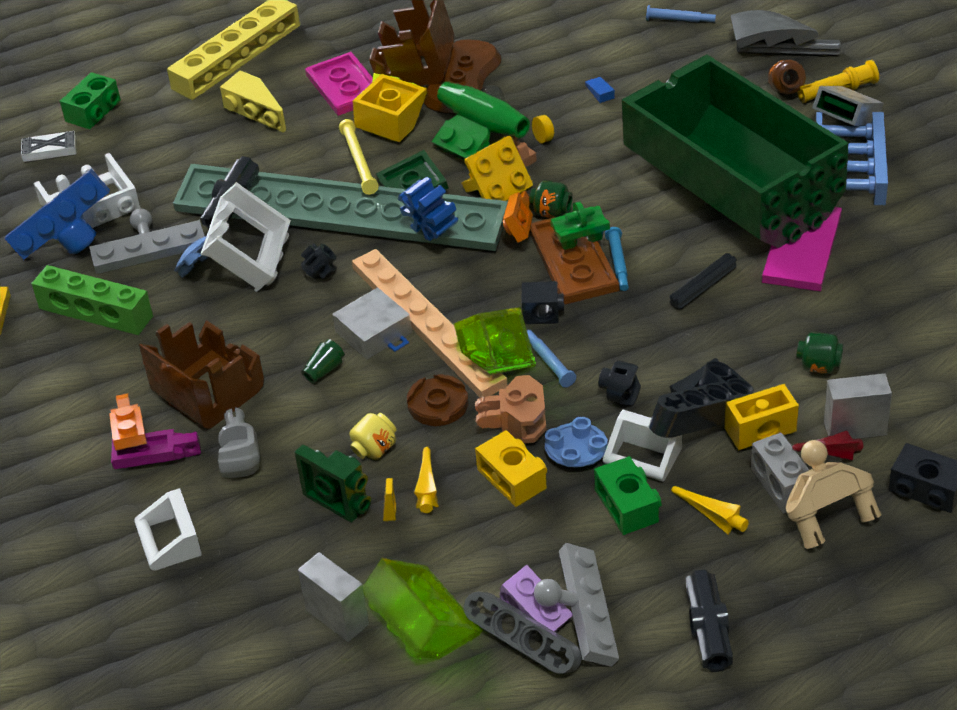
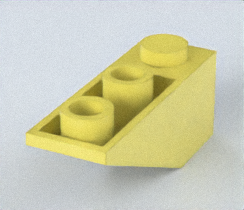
M240 70L220 86L224 108L283 133L286 131L283 109L260 78Z

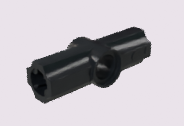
M242 156L236 160L225 180L219 179L216 181L212 191V200L200 218L202 225L208 229L210 228L220 197L236 182L247 190L250 188L260 171L258 164L253 162L251 158ZM232 212V213L229 215V218H228L227 223H228L229 220L231 219V217H232V215L234 214V212Z
M696 570L692 575L686 577L692 636L697 638L702 667L709 669L711 672L724 671L726 667L733 665V652L728 637L729 621L726 604L721 603L715 574H711L707 570Z

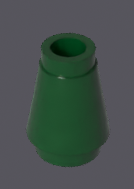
M330 339L320 342L305 368L301 371L303 377L310 383L315 384L342 364V358L345 356V353L337 343Z

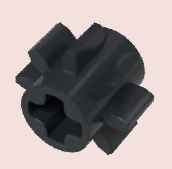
M314 243L301 253V256L305 259L301 263V267L314 279H317L319 276L324 279L337 268L333 264L336 260V255L325 244L321 243L317 247Z

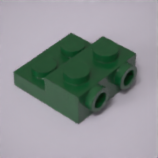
M304 444L294 452L302 493L305 497L350 523L369 509L371 497L366 495L365 489L368 476L362 472L361 463L356 458L347 456L338 450H335L327 458L321 451L313 450Z

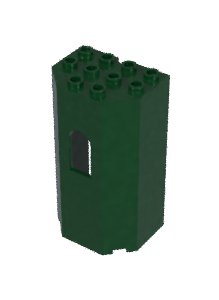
M707 54L672 72L670 79L665 84L657 80L621 99L623 145L749 233L777 248L790 241H798L802 234L810 229H818L828 219L846 190L848 142Z

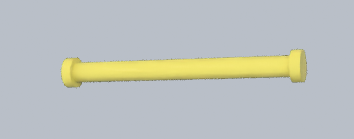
M345 119L340 122L339 130L346 138L361 177V188L365 194H374L379 187L377 180L372 177L355 134L354 122Z

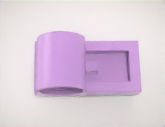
M526 565L502 584L500 599L554 632H557L571 620L573 614L564 604L557 603L554 606L545 607L536 601L534 588L541 579Z

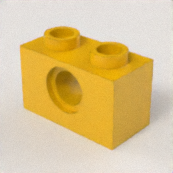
M785 384L728 401L725 408V430L738 450L750 447L752 443L780 432L783 435L796 432L799 405Z
M507 430L475 448L477 470L515 507L547 489V468L545 463L539 457H534L527 450L525 444L520 439H515Z

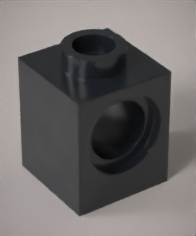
M557 281L522 282L521 304L523 324L559 323V311H564V293H558Z

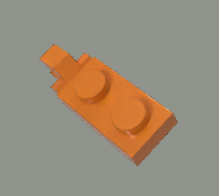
M523 191L521 194L517 192L510 195L503 218V226L510 236L513 235L517 242L528 237L533 214L529 209V196L526 191Z
M128 393L116 396L118 408L111 409V413H109L115 451L147 444L140 406L138 404L130 405Z

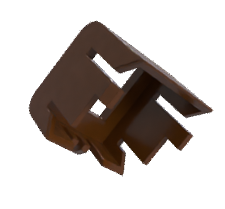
M411 0L413 7L398 9L393 12L400 30L399 35H397L394 27L381 21L378 35L382 46H379L378 49L373 47L369 58L371 67L375 74L398 77L400 80L415 83L418 86L440 83L447 73L455 38L444 0H432L430 3L432 11L430 17L424 0ZM420 56H424L427 66H423Z
M207 320L199 334L200 344L198 345L193 324L190 322L173 334L168 324L156 331L162 356L159 355L157 347L139 344L151 390L165 399L170 406L184 416L207 429L216 426L225 419L224 415L227 410L232 408L233 413L235 408L241 407L261 390L264 383L259 354L243 344L241 347L232 343L226 346L223 331ZM207 372L215 400L213 404L207 382L199 379Z

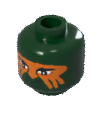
M547 180L541 181L537 188H532L529 197V203L533 205L535 214L546 218L559 217L569 213L573 202V194L569 192L567 185Z
M809 332L805 341L799 340L796 359L802 360V367L806 371L831 374L835 368H840L843 344L839 343L836 335Z

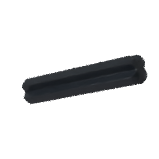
M725 253L669 296L671 306H674L676 309L683 308L737 266L735 256Z

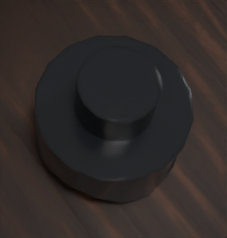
M617 360L612 369L605 367L602 369L598 386L599 388L607 389L606 397L608 401L624 405L635 404L641 389L636 375L639 368L637 365Z

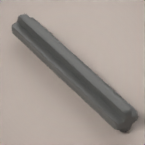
M765 39L743 48H739L737 44L736 49L739 53L838 56L841 50V42L839 40L812 39L796 46L794 39H787L768 47Z

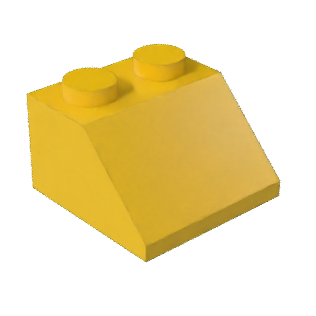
M381 74L353 100L355 127L400 142L414 129L427 94V88Z

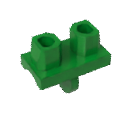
M578 201L573 203V212L552 218L551 227L563 249L567 250L574 248L577 245V239L581 237H586L591 242L602 240L603 232L610 230V222L604 217L600 206L584 208L582 203Z

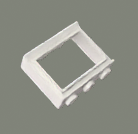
M110 153L105 155L109 172L99 175V178L106 185L114 183L119 191L103 197L83 213V218L92 228L140 209L134 185ZM84 165L81 168L82 175H84L92 167L90 165ZM65 175L57 176L56 183L59 192L52 195L47 194L39 181L34 183L40 205H46L70 186L69 180Z
M236 182L218 201L201 255L211 257L254 286V291L257 292L265 284L269 286L278 274L276 267L283 256L281 250L289 237L287 230L291 220ZM232 212L265 234L256 261L222 238L229 227L227 221Z

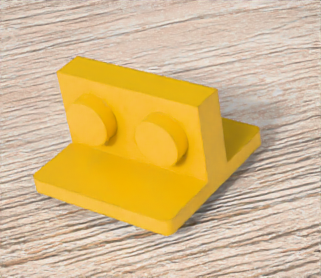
M511 136L502 138L464 160L470 172L468 173L470 178L461 182L465 191L478 190L484 199L506 201L510 195L517 192L520 193L533 186V182Z

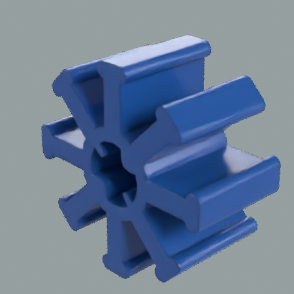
M425 177L398 196V200L404 204L400 208L402 215L412 217L414 220L410 227L416 233L422 229L424 238L431 241L434 238L437 239L458 222V218L452 214L457 210L454 202H446L442 198L446 190L441 185L434 189L431 178Z

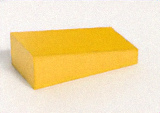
M386 478L383 521L396 520V499L393 478Z

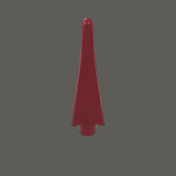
M847 430L817 440L826 446L828 455L852 461L854 452L863 449V441L861 439H852ZM807 442L794 444L792 450L801 452L803 445Z

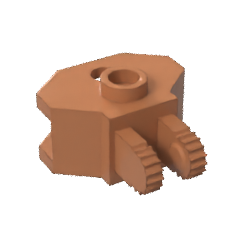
M530 375L516 376L506 388L499 389V395L483 396L475 401V409L478 411L476 423L482 429L502 427V432L507 430L513 437L520 439L523 443L536 442L546 431L543 385Z

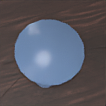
M206 236L193 242L181 255L174 271L182 278L195 267L193 264L199 259L203 262L208 258V256L201 255Z
M577 417L571 423L549 429L545 433V451L549 458L567 467H584L594 464L603 458L608 445V439L604 432L591 425L590 419L586 417Z

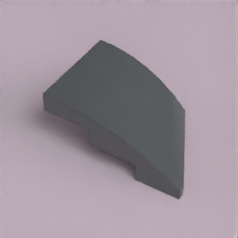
M750 10L731 15L734 34L739 48L765 39L767 46L770 47L792 37L797 46L819 37L817 30L776 12Z

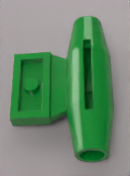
M445 82L438 89V100L457 115L449 121H445L432 140V143L437 148L462 160L486 148L490 144L491 132L522 138L530 128L529 119L507 102L474 87Z

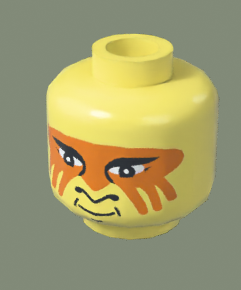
M368 413L350 430L349 435L353 442L350 448L361 459L367 456L370 459L378 460L395 444L396 427L382 413L378 415Z

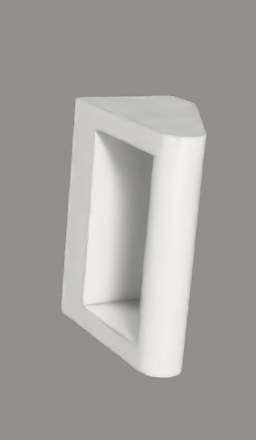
M622 409L607 445L603 463L609 464L625 458L617 454L623 442L664 454L660 467L632 460L637 467H642L646 477L664 482L682 449V435L673 438L660 437L649 429L650 417Z
M180 488L167 492L134 519L151 570H159L202 556L198 538ZM175 518L180 536L161 551H158L150 526Z

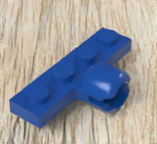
M91 168L6 235L4 239L23 260L50 239L58 240L69 254L75 255L89 246L96 236L94 229L83 218V213L106 196L110 189Z

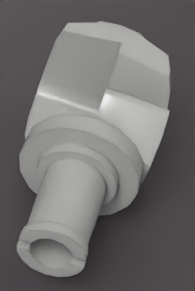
M232 408L226 411L224 415L226 426L219 432L218 439L221 448L219 449L218 464L220 473L225 478H237L254 474L260 465L257 434L250 424L245 423V414L239 408H235L236 417H233Z

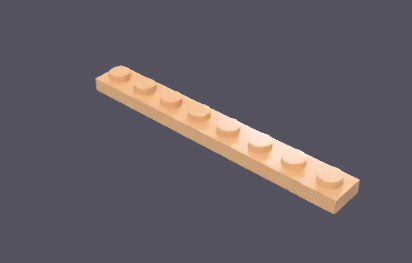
M377 249L352 260L353 270L373 290L378 287L410 314L413 331L479 397L491 396L498 392L499 389L507 387V378L501 372L491 374L464 354L479 350Z

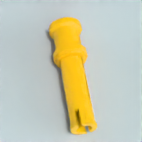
M868 60L864 65L855 68L849 66L843 70V73L801 86L800 91L797 92L800 101L802 100V103L815 99L819 86H843L856 90L858 86L869 82L875 84L879 81V71L873 60Z

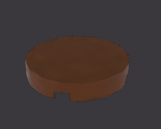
M443 374L433 375L434 378L426 380V377L419 379L410 387L407 394L408 411L413 419L424 425L443 426L457 421L465 414L469 402L468 393L462 381L453 376Z

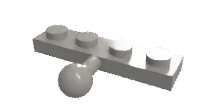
M140 208L134 210L130 215V224L134 229L138 230L139 235L90 246L89 248L95 272L99 274L181 254L193 242L204 237L200 220L150 232L149 227L152 224V216L149 211Z
M565 543L559 550L567 591L561 589L556 581L543 579L536 584L534 597L540 605L545 607H551L557 603L571 606L582 660L612 667L619 660V655L595 553L593 550Z

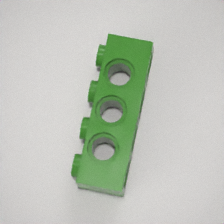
M46 265L31 283L39 309L135 335H139L153 317L146 290Z

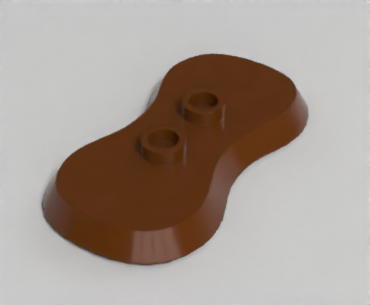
M468 39L453 43L451 59L443 80L440 83L430 84L427 88L424 104L428 108L438 112L456 114L437 98L438 89L445 82L474 87L483 91V83L486 77L501 63L500 52L488 42Z

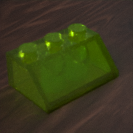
M381 558L363 585L364 596L369 600L368 605L370 608L383 617L387 622V628L406 645L405 650L416 659L439 660L478 637L483 631L477 624L467 618L464 608L425 565Z

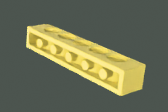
M287 0L266 1L168 67L167 72L171 89L194 100L298 28L300 22L297 5Z

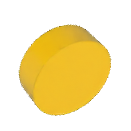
M546 115L533 118L532 131L536 140L539 143L551 141L554 137V127L550 118Z

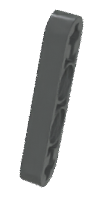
M478 591L471 593L466 598L464 612L470 621L551 671L559 674L572 673L580 666L582 657L578 646L497 596L488 592ZM478 601L483 602V606L486 609L496 611L493 616L488 613H480V608L477 607ZM507 614H511L515 620L514 630L509 634L502 628V619ZM535 630L540 632L543 637L542 646L536 651L529 644V637ZM550 650L566 651L565 656L569 659L568 664H561V657L554 653H549Z

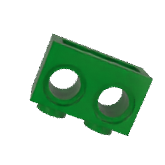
M93 72L89 73L60 100L65 122L90 130L121 101L117 82L115 79Z

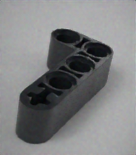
M709 361L705 366L698 387L664 394L658 398L649 423V429L660 437L673 438L725 424L726 402L753 394L754 388L725 363Z

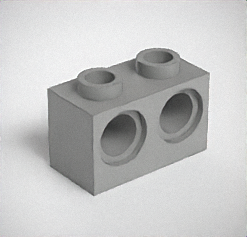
M781 432L752 443L751 470L782 513H786L787 500L798 476L809 471L799 455L792 450V446Z

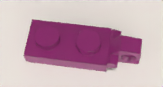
M174 429L145 433L147 444L115 451L112 439L111 463L113 469L179 460L183 457L201 454L198 433H175Z

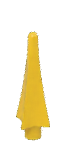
M425 447L414 494L417 496L416 508H420V511L423 513H430L433 510V506L439 507L431 467V451L429 447Z
M673 486L671 489L674 494L699 510L727 535H729L733 527L744 532L749 525V520L739 515L740 505L705 497L677 486Z

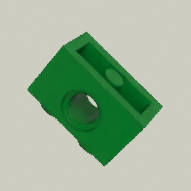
M630 456L594 469L595 491L622 535L659 522V508L662 507L660 495L656 489L650 488L644 470L640 466L637 467Z

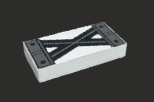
M75 131L22 138L21 155L23 162L77 154Z

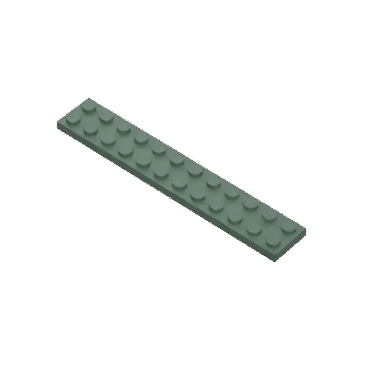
M191 164L173 202L175 211L203 214L212 200V191L216 181L219 179L225 180L231 168ZM259 172L248 189L252 194L291 220L289 224L291 226L496 251L504 227L503 218L508 201L444 194L442 197L444 201L454 202L457 210L452 214L458 218V222L437 239L434 238L428 241L424 238L422 229L416 233L410 227L414 222L413 218L403 216L400 211L404 204L398 200V196L406 189L379 186L374 194L368 195L363 192L361 184L266 172ZM235 213L231 217L235 219H243Z

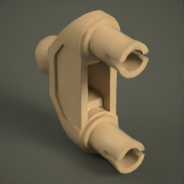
M817 440L808 441L801 449L802 460L809 466H812L813 469L798 476L786 504L788 517L792 521H796L806 549L819 546L817 542L823 544L826 541L815 516L817 510L846 496L852 495L861 522H868L874 520V516L878 518L882 515L871 490L874 486L872 475L843 463H825L828 455L827 448L822 442Z

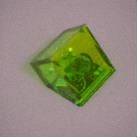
M520 307L478 313L453 323L461 353L490 375L537 366Z

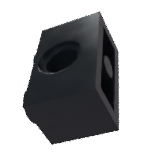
M905 443L891 468L888 491L952 513L957 504V460Z

